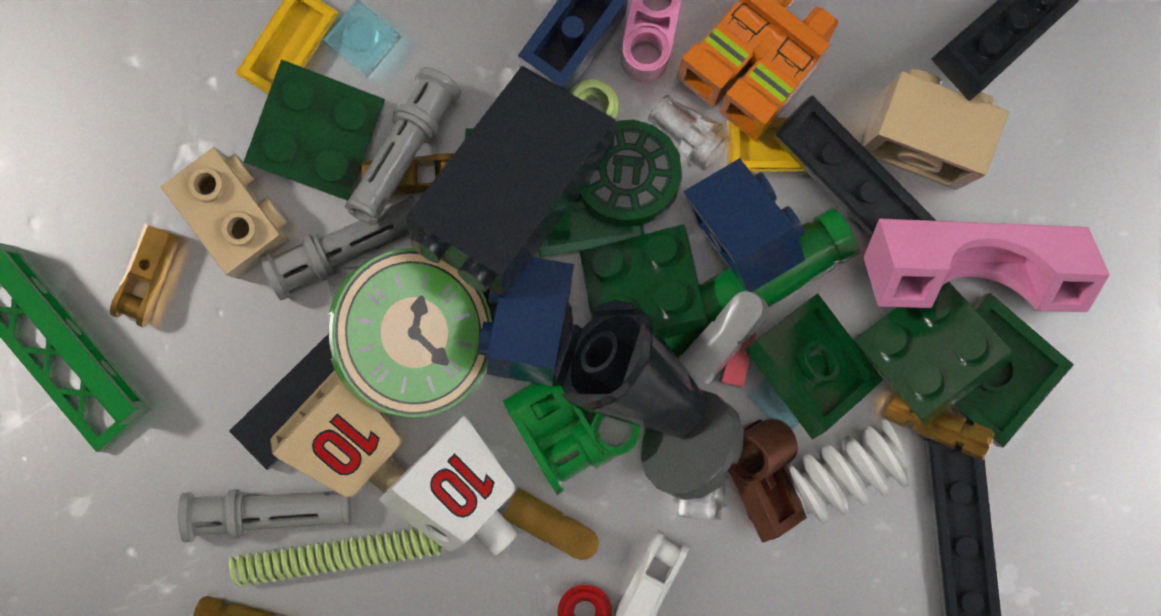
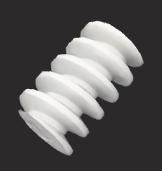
M884 419L881 421L882 436L870 426L864 428L861 435L862 446L850 435L842 439L843 455L831 445L824 446L822 448L823 465L812 455H804L802 457L803 474L792 464H786L785 469L801 505L808 514L812 513L822 524L828 522V504H832L845 515L848 513L847 496L850 494L864 506L868 504L867 487L870 485L883 497L889 494L887 478L893 476L903 488L909 485L907 457L896 432L888 420Z

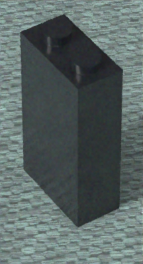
M521 66L405 217L412 247L431 262L439 263L442 259L458 269L459 276L474 289L486 292L489 288L504 298L613 148L616 119L528 68Z

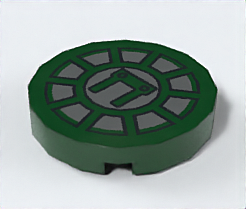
M634 119L615 121L614 146L578 196L581 202L583 201L584 205L591 210V213L602 222L619 227L645 225L655 220L656 216L663 213L666 208L668 210L676 200L682 182L680 154L671 138L656 126Z

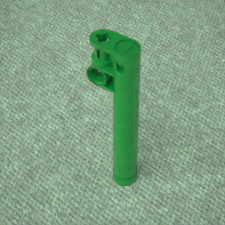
M830 208L814 217L811 223L806 222L802 224L805 235L801 236L799 241L805 261L753 291L754 294L765 300L768 308L835 269L836 264H844L860 254L858 242L851 228L835 208ZM729 268L700 284L708 324L712 321L715 322L716 317L735 295L745 291ZM705 329L664 340L679 359ZM554 376L553 386L531 383L502 401L555 493L559 495L565 492L563 485L565 481L591 466L598 469L633 449L640 438V427L630 424V435L622 444L609 445L605 443L600 437L599 426L606 416L577 408L567 402L561 395L564 394L563 388L556 383ZM576 450L579 451V454L564 463L556 464L557 461Z

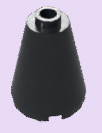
M613 300L599 304L590 310L595 317L583 328L577 324L571 328L558 351L554 370L555 381L562 386L564 394L561 395L567 402L577 408L672 437L683 436L699 424L705 411L706 402L703 392L641 309L631 302Z

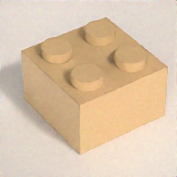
M912 69L909 73L901 71L878 94L860 142L861 145L880 162L954 190H958L985 176L1010 111L994 106L995 99L983 92H980L971 101H968L962 93L941 86L942 79L930 72Z

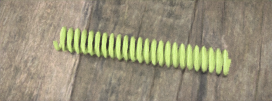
M412 527L410 530L411 549L407 531L403 529L401 532L403 553L400 546L399 533L396 530L393 533L394 553L390 534L388 532L384 534L386 557L382 545V536L378 533L376 535L377 557L374 550L373 536L369 534L367 537L369 559L365 550L364 537H359L360 561L357 554L356 540L352 537L350 539L352 561H350L347 540L343 538L341 541L343 564L340 559V549L337 540H334L332 543L335 557L334 565L331 559L330 543L327 541L324 543L326 567L323 563L322 546L320 543L315 545L317 569L314 563V550L311 544H308L306 547L309 569L306 567L304 547L300 545L298 548L300 572L297 567L296 549L293 546L289 549L292 566L291 573L289 570L288 553L284 547L280 552L283 574L280 571V557L276 549L272 552L274 576L271 571V556L267 550L263 554L266 571L265 577L263 575L262 556L259 552L254 557L257 579L254 575V559L250 553L246 556V565L245 559L241 554L237 558V563L236 559L231 556L228 564L231 579L240 588L243 584L250 586L252 582L256 585L260 581L266 584L269 579L276 582L278 578L283 581L286 577L293 579L295 575L299 578L304 574L309 577L312 573L319 575L321 571L325 574L330 570L335 573L338 568L345 571L347 567L351 570L355 566L361 569L364 564L368 567H371L373 563L379 566L381 562L387 565L390 560L394 563L399 559L405 562L407 557L412 561L416 556L420 559L424 555L430 558L433 552L439 557L442 553V546L436 545V542L428 537V549L425 534L419 531V549L416 530ZM237 566L240 575V581H238L235 573V568H237ZM246 567L249 575L248 580L246 579Z

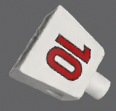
M464 416L448 428L379 498L387 508L451 552L464 545L474 535L494 556H497L519 533L497 511L514 493V484L472 424Z

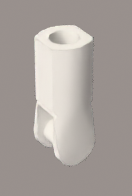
M658 530L613 616H656L686 558L689 545L683 543L679 547L663 539L664 532ZM653 558L669 566L663 580L646 572Z

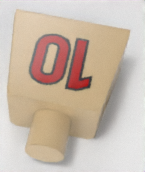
M335 370L271 438L272 454L275 457L347 498L354 496L367 481H370L380 491L385 493L407 471L405 467L391 456L402 443V438L396 426L386 414L371 409L355 398L341 382Z

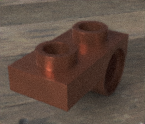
M773 418L764 421L759 419L742 426L744 430L742 453L738 463L732 462L728 470L746 507L747 515L753 523L762 543L779 538L807 518L784 469V466L792 462L797 455V438L793 430L785 422Z

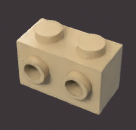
M213 147L160 187L225 275L239 279L261 262V256L268 253L271 255L290 241L281 229L287 223V220L268 196L260 201L248 185L255 180V177L236 153L228 158L227 155Z

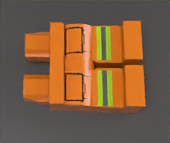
M739 0L731 7L715 28L699 44L695 43L682 57L676 78L713 108L725 96L719 113L757 143L809 76L818 68L831 45L829 40L839 22L824 8L815 7L801 21L788 11L796 0ZM750 66H752L750 70L741 79V76L748 70Z

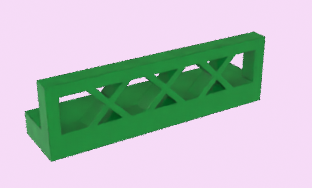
M0 243V284L12 297L11 307L0 306V313H10L9 324L0 314V338L96 452H102L148 413L151 408L16 247ZM22 314L27 315L46 338L45 348L28 347L20 338ZM34 354H45L44 365ZM56 355H60L81 380L80 389L62 388L54 379ZM69 395L79 396L78 406ZM90 397H95L115 420V423L102 434L88 419Z

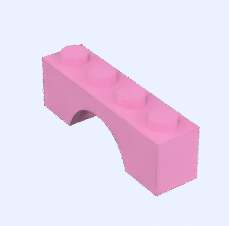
M879 219L863 257L879 307L932 308L942 285L957 278L979 277L996 281L1013 289L1025 298L1036 311L1088 312L1110 276L1089 227Z

